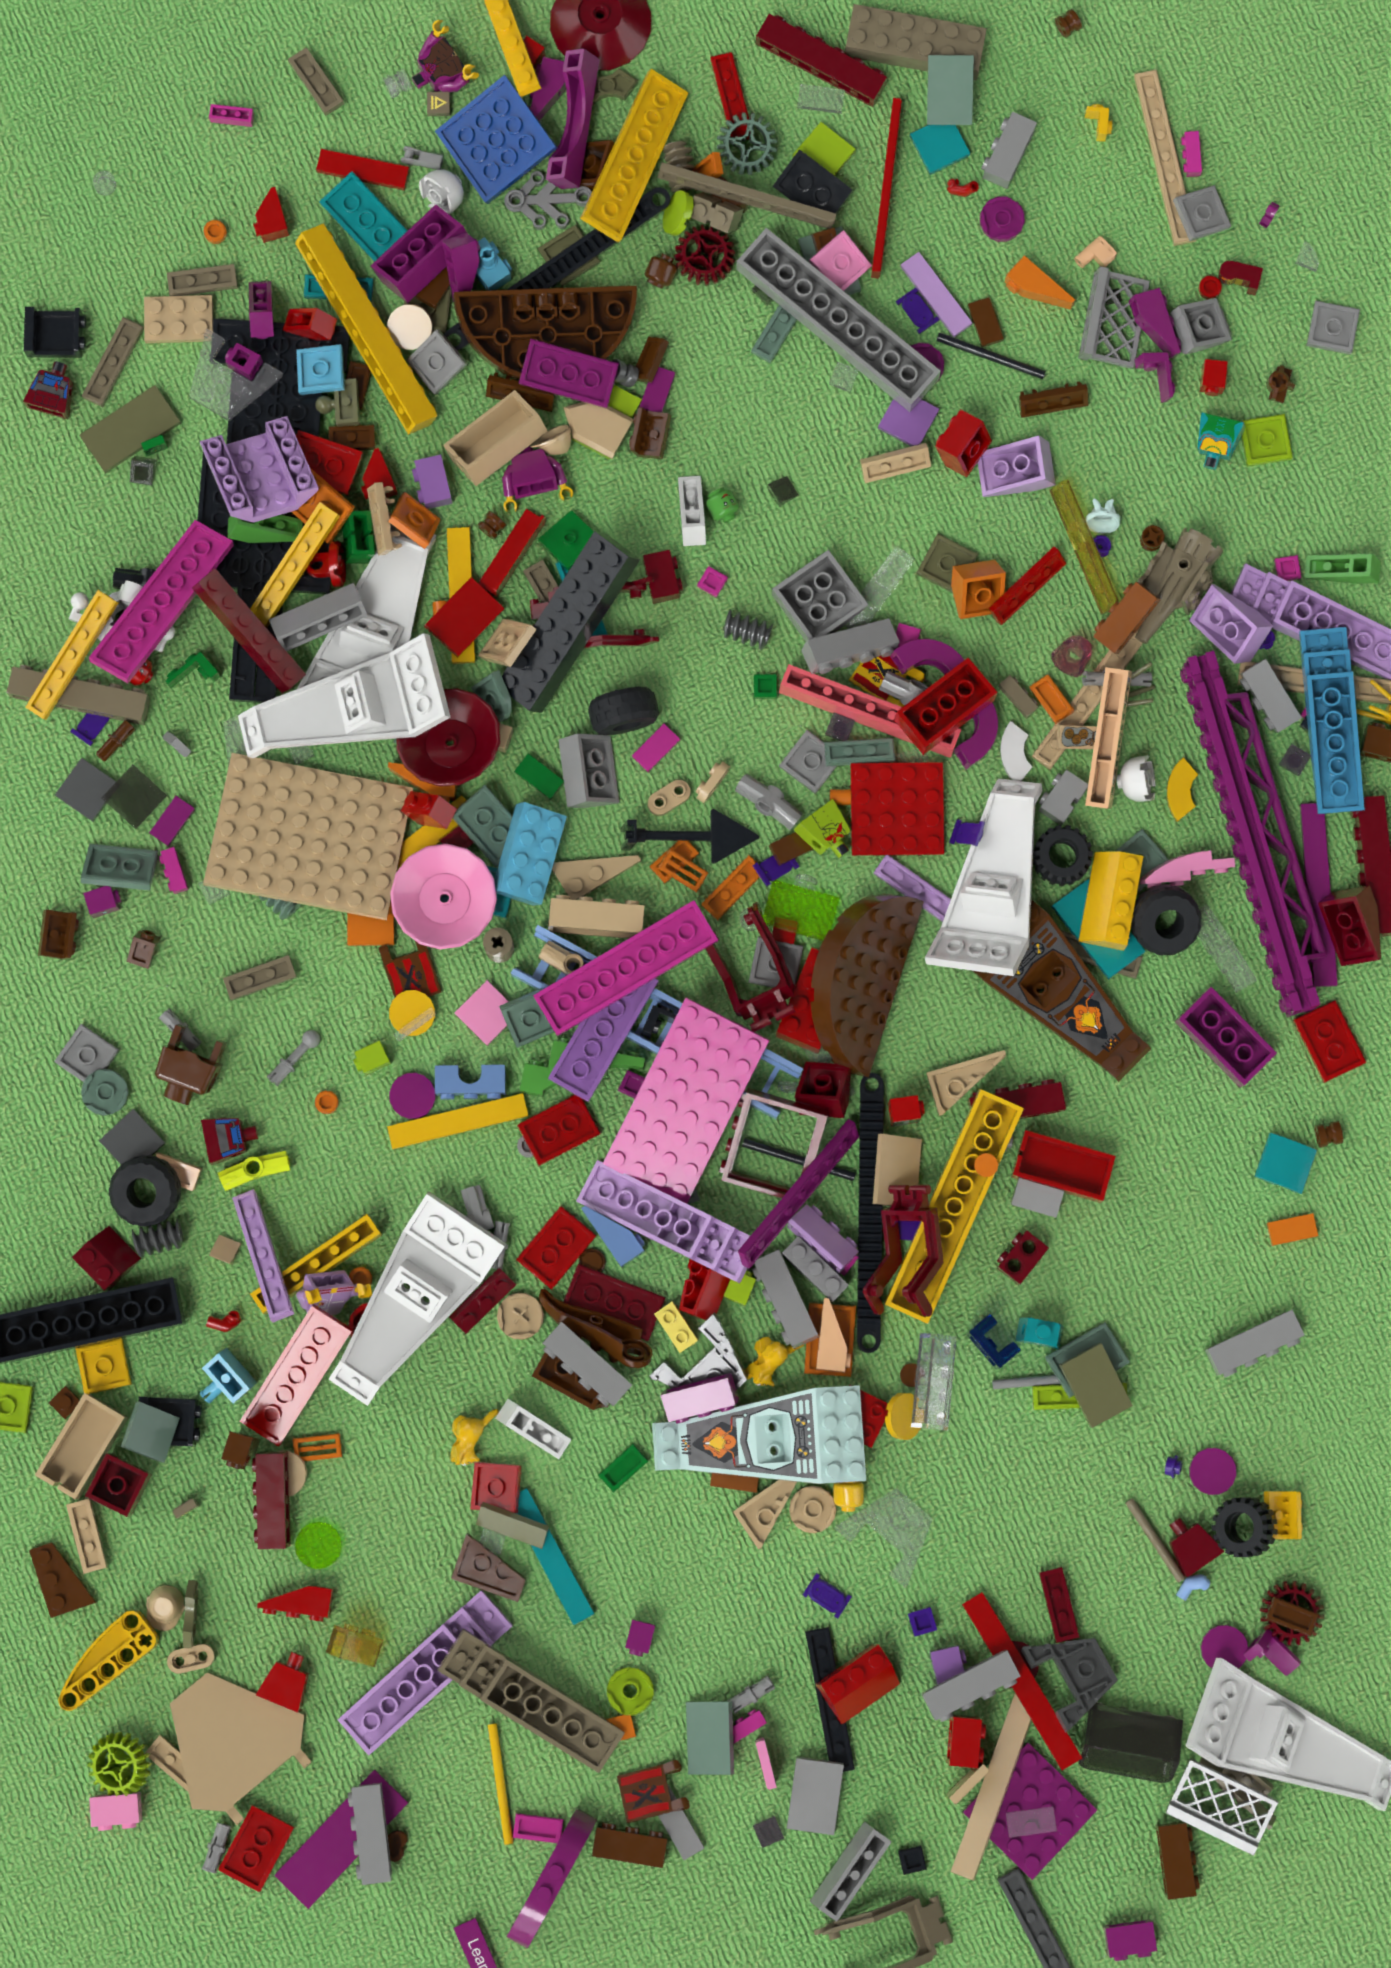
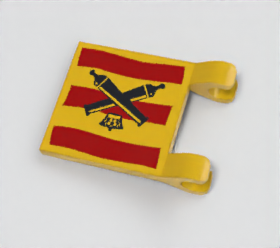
M890 656L874 657L869 662L859 664L850 677L849 682L874 697L900 707H904L901 701L879 690L887 671L903 678L908 676L912 680L922 683L925 680V674L916 668L902 675Z

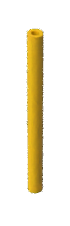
M497 1723L488 1724L504 1845L513 1844Z

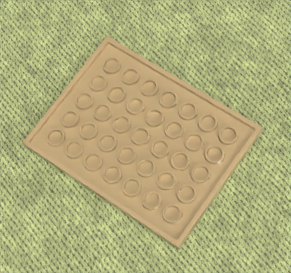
M232 753L203 885L387 920L391 902L390 892L398 868L408 816L402 813L401 809L405 798L409 795L410 791H413V788Z

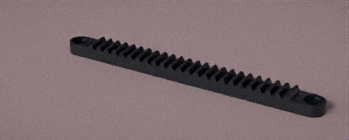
M661 187L654 188L640 198L622 239L642 227L645 223H648L668 207L670 195L666 189ZM655 194H662L665 197V203L657 206L653 203L652 197ZM595 228L507 290L551 289L619 242H616ZM459 323L444 334L447 339L452 334H457L461 338V343L458 346H454L457 351H461L470 344L462 332Z
M870 1073L869 1077L863 1076L860 1082L857 1346L864 1353H873L879 1348L881 1342V1315L874 1314L862 1292L864 1286L882 1262V1205L873 1204L878 1134H883L884 1084L881 1076L876 1073ZM870 1078L877 1080V1090H867L865 1087L866 1080ZM865 1335H872L874 1337L875 1345L872 1348H865L863 1346L862 1338Z

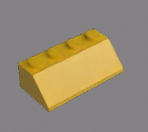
M1121 851L1094 853L1078 942L1125 950L1128 945L1143 856Z

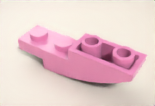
M1211 851L1181 855L1149 871L1140 879V884H1147L1148 888L1159 886L1163 882H1170L1172 886H1182L1184 881L1191 880L1190 871H1192V875L1206 874V869H1214V873L1228 872V868L1235 867V858L1212 860Z

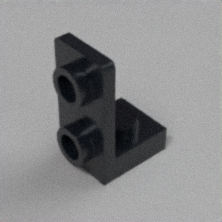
M653 1005L641 1035L650 1039L652 1033L657 1034L662 1021L658 1020L659 1018L673 1024L677 1015L671 1013L672 1010L666 1006L659 1005L657 1007Z

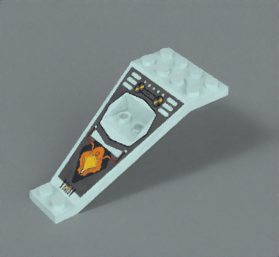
M860 1385L811 1388L734 1407V1409L725 1412H713L711 1415L698 1418V1416L689 1418L690 1420L683 1423H652L655 1471L679 1469L815 1484L866 1481ZM770 1423L774 1425L773 1431L769 1430ZM772 1446L776 1449L775 1455L770 1453Z

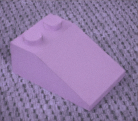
M1041 436L986 450L978 461L983 497L1030 492L1056 485L1049 441Z
M1215 584L1210 586L1189 620L1234 664L1251 662L1273 627L1257 610Z

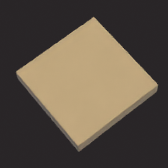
M978 1763V1768H972L946 1795L954 1804H957L989 1772V1769L983 1763Z

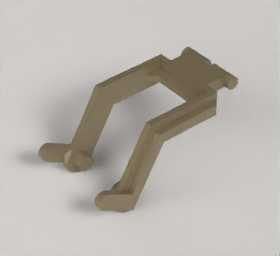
M911 1895L868 1912L845 1917L837 1922L835 1920L827 1922L813 1930L815 1935L821 1933L822 1935L828 1934L829 1939L834 1940L841 1937V1930L872 1923L899 1911L904 1912L908 1916L918 1946L916 1954L884 1968L919 1967L932 1961L934 1955H937L934 1944L943 1941L944 1945L953 1942L947 1922L940 1923L939 1918L943 1917L944 1913L938 1895L930 1897V1904L921 1906L919 1898H914Z

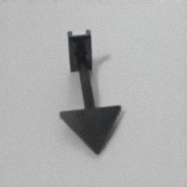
M712 809L710 811V831H647L645 828H637V820H627L621 827V832H625V842L621 845V850L630 851L637 842H645V840L709 841L711 843V863L715 864L759 839V835L717 810Z

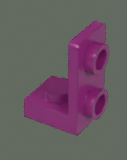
M1168 352L1142 353L1134 360L1135 369L1144 368V371L1157 370L1161 403L1167 402L1173 397L1175 392V385L1171 379L1172 362L1169 360Z
M1265 1630L1253 1640L1243 1654L1249 1661L1253 1660L1256 1656L1261 1658L1265 1655L1285 1676H1288L1301 1664V1661L1276 1636L1272 1637L1270 1630Z

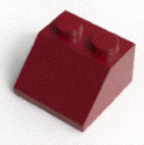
M805 1062L794 1096L795 1101L829 1111L828 1117L844 1118L850 1101V1068L833 1063Z
M110 1226L91 1238L72 1256L75 1262L104 1291H110L142 1259Z

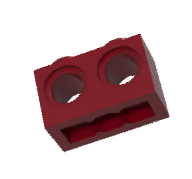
M1026 1231L1024 1234L1019 1232L1011 1242L1014 1247L1009 1253L1005 1250L997 1260L999 1263L997 1269L1018 1286L1021 1285L1049 1249L1048 1246L1029 1231ZM1030 1241L1033 1243L1034 1252L1031 1254L1025 1253L1022 1250L1023 1242ZM1014 1259L1019 1262L1020 1269L1018 1272H1011L1008 1269L1007 1264L1009 1260Z

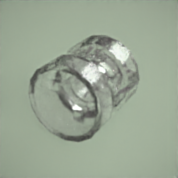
M404 69L398 70L393 76L388 75L383 78V82L392 99L399 96V93L402 91L407 92L413 89Z

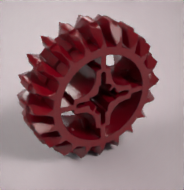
M703 224L700 231L696 227H692L693 234L685 231V238L680 237L678 239L680 245L675 246L677 254L674 255V260L679 261L676 263L677 269H682L681 276L688 275L687 281L689 282L695 278L697 286L700 285L701 280L704 281L705 286L709 285V280L717 284V277L724 280L725 273H730V266L735 263V260L732 258L735 256V251L731 250L734 244L733 242H727L729 240L728 234L721 236L722 231L717 230L714 232V227L711 226L709 230H705V225ZM704 240L711 241L715 244L708 245L704 242ZM696 243L697 250L691 253L690 257H686L688 249ZM701 248L703 253L705 252V254L708 255V261L703 255H701ZM723 253L724 257L721 263L714 268L713 260ZM695 266H703L705 270L696 269Z
M1284 1581L1282 1583L1283 1590L1276 1584L1274 1585L1275 1594L1270 1590L1266 1592L1271 1599L1263 1598L1262 1602L1268 1605L1267 1608H1259V1611L1266 1612L1267 1614L1273 1597L1280 1599L1289 1593L1290 1597L1287 1601L1298 1606V1594L1306 1600L1310 1611L1317 1613V1610H1322L1324 1607L1323 1605H1315L1320 1600L1319 1596L1311 1598L1314 1589L1310 1588L1305 1592L1306 1584L1304 1583L1297 1589V1581H1292L1291 1588H1289L1288 1582ZM1319 1614L1318 1619H1324V1615ZM1266 1616L1260 1617V1621H1268V1624L1263 1629L1270 1630L1272 1628V1637L1279 1634L1278 1639L1280 1642H1283L1286 1637V1645L1291 1646L1293 1638L1296 1645H1301L1300 1637L1305 1642L1310 1641L1309 1636L1305 1634L1294 1633V1630L1289 1628L1284 1632L1276 1623L1266 1620ZM1316 1622L1315 1627L1321 1628L1322 1624ZM1313 1630L1312 1635L1316 1636L1317 1632Z

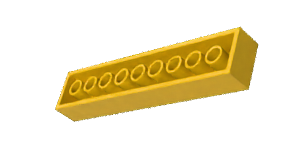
M982 1089L978 1090L929 1201V1207H937L944 1262L924 1291L933 1312L994 1175L990 1177L980 1176L975 1171L974 1161L980 1154L989 1153L997 1159L999 1166L1024 1109ZM920 1221L884 1304L928 1324L931 1316H923L918 1305L910 1304L902 1295L903 1287L909 1284L927 1257L924 1224Z

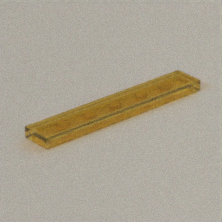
M1064 480L1049 491L1100 614H1106L1116 601L1119 602L1070 482L1069 480Z

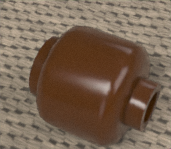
M661 254L660 257L653 256L644 273L646 278H648L646 282L660 289H663L664 286H670L678 270L677 266L673 264L674 259L665 254Z

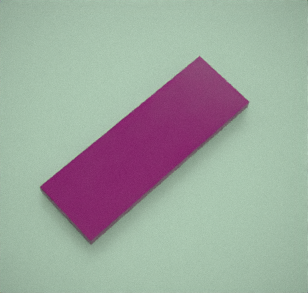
M374 1769L360 1785L382 1782L386 1825H388L409 1802ZM348 1798L274 1875L308 1909L359 1856L354 1854L353 1841L357 1840L356 1831H352L351 1817L354 1816V1809L349 1807Z

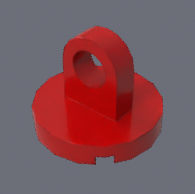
M332 541L329 545V552L316 553L306 568L309 575L315 578L330 577L334 588L343 587L346 581L345 559L341 558V554H344L342 543L340 541ZM314 562H323L320 569L314 570L311 568Z

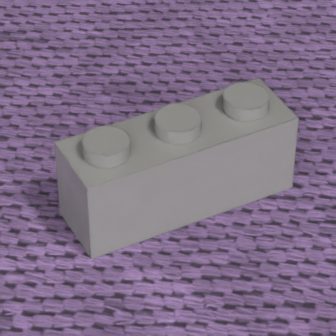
M1015 112L1011 113L1010 118L1005 117L1000 128L1003 131L1000 138L996 137L991 146L993 154L991 158L986 157L981 169L984 170L983 179L1008 189L1035 132L1037 122Z
M1266 659L1259 661L1240 673L1242 679L1239 681L1246 692L1250 690L1254 698L1251 701L1258 711L1262 710L1266 718L1263 720L1270 731L1274 729L1278 733L1302 718Z
M799 1236L781 1254L826 1298H829L831 1303L849 1286Z

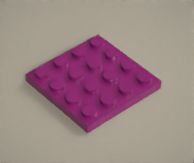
M1027 1742L1021 1749L990 1840L1033 1880L1094 1815L1097 1809ZM978 1795L962 1811L969 1819Z

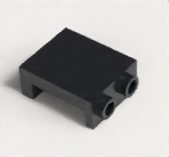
M25 307L24 352L26 356L39 358H82V350L86 349V339L82 337L83 328H86L87 324L86 315H83L80 308H75V311H36L34 307Z
M139 1397L138 1402L180 1418L170 1446L196 1447V1442L200 1441V1428H197V1418H201L202 1405L198 1404V1399Z

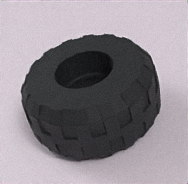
M640 686L615 690L598 696L591 701L588 709L592 728L599 735H617L635 731L653 724L659 715L654 692L647 687Z
M1169 884L1153 886L1143 892L1135 902L1131 923L1132 932L1145 949L1157 955H1175L1181 951L1183 952L1194 943L1200 932L1202 916L1198 908L1199 906L1194 898L1180 887ZM1175 910L1176 920L1173 925L1164 930H1157L1155 922L1158 916L1164 911Z
M142 1155L131 1158L116 1170L110 1180V1203L117 1212V1215L127 1221V1223L138 1226L158 1224L175 1211L181 1198V1183L177 1172L168 1162L157 1156ZM138 1178H144L153 1183L156 1189V1197L153 1203H145L137 1198L134 1185Z

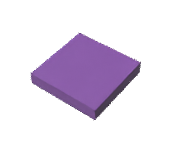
M893 399L879 423L878 429L911 447L920 445L936 418L939 408L921 399L912 411L909 412Z

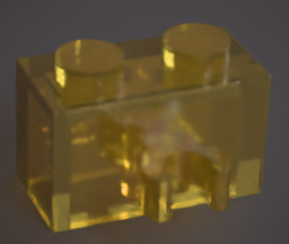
M345 1623L344 1627L334 1625L326 1653L340 1659L375 1667L384 1640L375 1637L376 1632L366 1628H362L360 1632L358 1631L359 1627Z

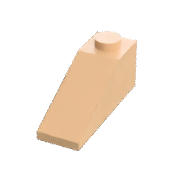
M824 1298L816 1369L844 1373L845 1368H850L851 1354L847 1353V1346L829 1298Z

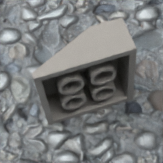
M829 550L772 588V596L805 642L809 639L837 632L868 606L866 600Z

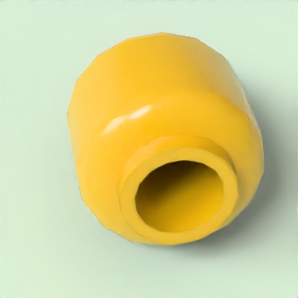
M861 1481L834 1483V1504L841 1507V1511H855V1507H859L864 1503V1484Z

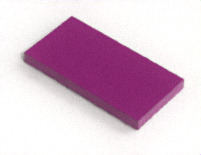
M530 339L518 384L607 409L619 364Z

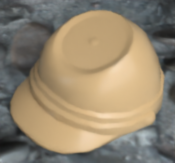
M568 425L552 428L534 441L530 447H538L548 455L564 454L568 452L571 446V429Z
M170 1585L159 1586L147 1597V1620L154 1629L168 1631L176 1626L185 1610L184 1597L177 1588Z

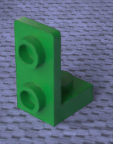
M199 652L197 655L195 653L190 655L185 660L186 664L180 669H173L167 675L168 678L165 682L172 688L198 666L200 667L197 670L205 680L210 678L214 683L220 678V675L206 657Z

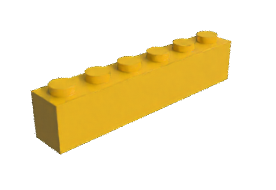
M368 1214L282 1272L289 1298L303 1289L305 1274L329 1272L382 1236ZM259 1287L250 1295L261 1312L266 1315L268 1311Z

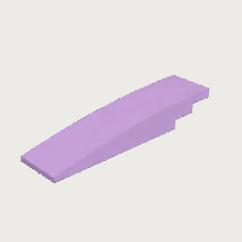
M1248 564L1243 565L1231 595L1257 610L1273 625V629L1300 641L1299 631H1305L1308 627L1311 630L1346 627L1351 664L1391 681V629L1292 580L1288 582L1270 572L1264 573Z
M599 1160L596 1161L576 1202L740 1284L747 1267L742 1265L738 1250L750 1235L625 1173L621 1174L604 1165Z
M481 1590L345 1712L338 1721L369 1756L452 1681V1679L439 1672L437 1668L463 1629L487 1644L492 1645L513 1624L486 1593Z

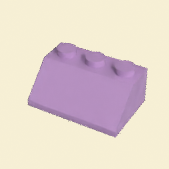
M806 1204L788 1221L787 1228L797 1237L799 1236L834 1271L840 1274L858 1254L859 1251L856 1249L858 1245L849 1237L843 1238L839 1234L840 1229L832 1221L827 1223L821 1218L823 1213L817 1207L812 1205L810 1208Z

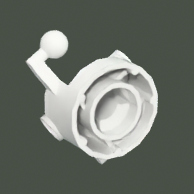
M125 581L120 591L109 595L119 604L99 634L98 639L100 641L103 640L115 624L114 618L116 614L130 605L143 586L131 581ZM78 592L71 597L73 609L69 620L78 623L82 616L80 610L85 609L89 603L86 594ZM173 626L154 649L155 651L162 653L166 642L174 637L175 629Z

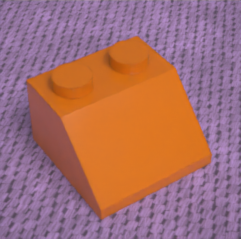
M995 559L953 566L951 587L960 619L990 615L991 612L988 608L1004 594L1006 572Z

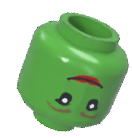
M722 487L708 495L709 499L706 501V506L715 521L723 520L724 523H727L736 518L735 513L739 510V504L731 490H725Z

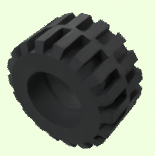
M1058 825L1053 829L1049 828L1043 833L1033 850V865L1036 866L1035 871L1037 874L1040 873L1042 875L1041 879L1050 881L1049 884L1051 885L1059 884V886H1064L1065 884L1072 885L1075 881H1079L1086 874L1093 857V851L1090 849L1092 846L1090 842H1087V836L1080 834V830L1077 828L1075 830L1071 829L1069 825L1065 827ZM1056 844L1070 846L1076 855L1075 863L1068 868H1060L1054 865L1049 857V851L1052 846Z
M1240 1497L1227 1500L1223 1503V1507H1218L1216 1511L1219 1515L1213 1516V1521H1216V1525H1212V1531L1216 1530V1535H1213L1215 1541H1220L1218 1544L1220 1549H1226L1225 1553L1234 1555V1557L1259 1556L1263 1551L1270 1549L1269 1544H1273L1275 1541L1272 1536L1277 1534L1278 1529H1274L1277 1519H1272L1274 1512L1272 1509L1267 1510L1269 1505L1265 1502H1260V1499ZM1243 1513L1252 1519L1254 1525L1253 1534L1248 1541H1243L1236 1532V1521Z

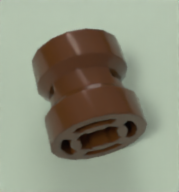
M1339 1121L1331 1122L1329 1126L1323 1124L1314 1126L1319 1148L1327 1147L1331 1142L1335 1145L1343 1143V1133Z

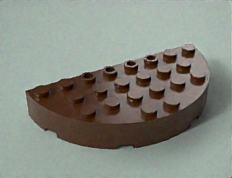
M637 286L454 292L453 299L461 330L472 348L493 368L520 380L530 339L606 360L620 344L629 328L635 311Z
M882 894L871 895L855 902L837 918L838 923L833 930L828 931L818 952L811 981V988H814V1001H811L814 1028L822 1048L831 1055V1060L835 1064L849 1067L851 1074L865 1077L870 1075L924 901L917 898Z

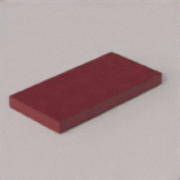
M578 1264L563 1302L606 1314L635 1325L643 1330L641 1339L649 1342L657 1321L654 1313L662 1308L666 1297Z

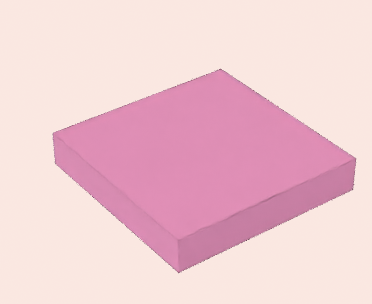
M844 230L809 259V262L843 291L872 266Z
M486 981L454 1014L488 1046L507 1027L499 1006L509 1001Z
M764 1737L756 1739L755 1743L766 1787L768 1790L777 1788Z

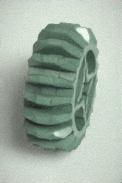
M742 113V120H739L738 116L734 115V124L730 120L725 122L729 129L725 127L720 128V131L725 136H717V140L723 141V144H718L716 148L719 150L724 149V152L720 153V157L727 156L728 159L723 163L725 166L730 162L733 163L730 169L732 172L738 166L740 167V175L743 174L744 168H747L748 175H752V167L759 173L761 172L759 164L767 168L769 165L765 159L773 161L774 157L769 152L777 151L776 147L771 146V144L777 143V139H770V136L775 134V130H770L769 132L766 130L770 126L769 122L764 126L760 124L763 121L762 116L759 117L758 121H754L755 113H751L750 119L747 120L746 113ZM740 126H747L743 137H730L734 129ZM754 128L761 132L765 144L755 140L753 136ZM749 134V143L754 146L749 147V150L745 153V145L741 144V141H745ZM729 144H733V146L740 149V160L733 156ZM751 151H764L758 160L747 162Z

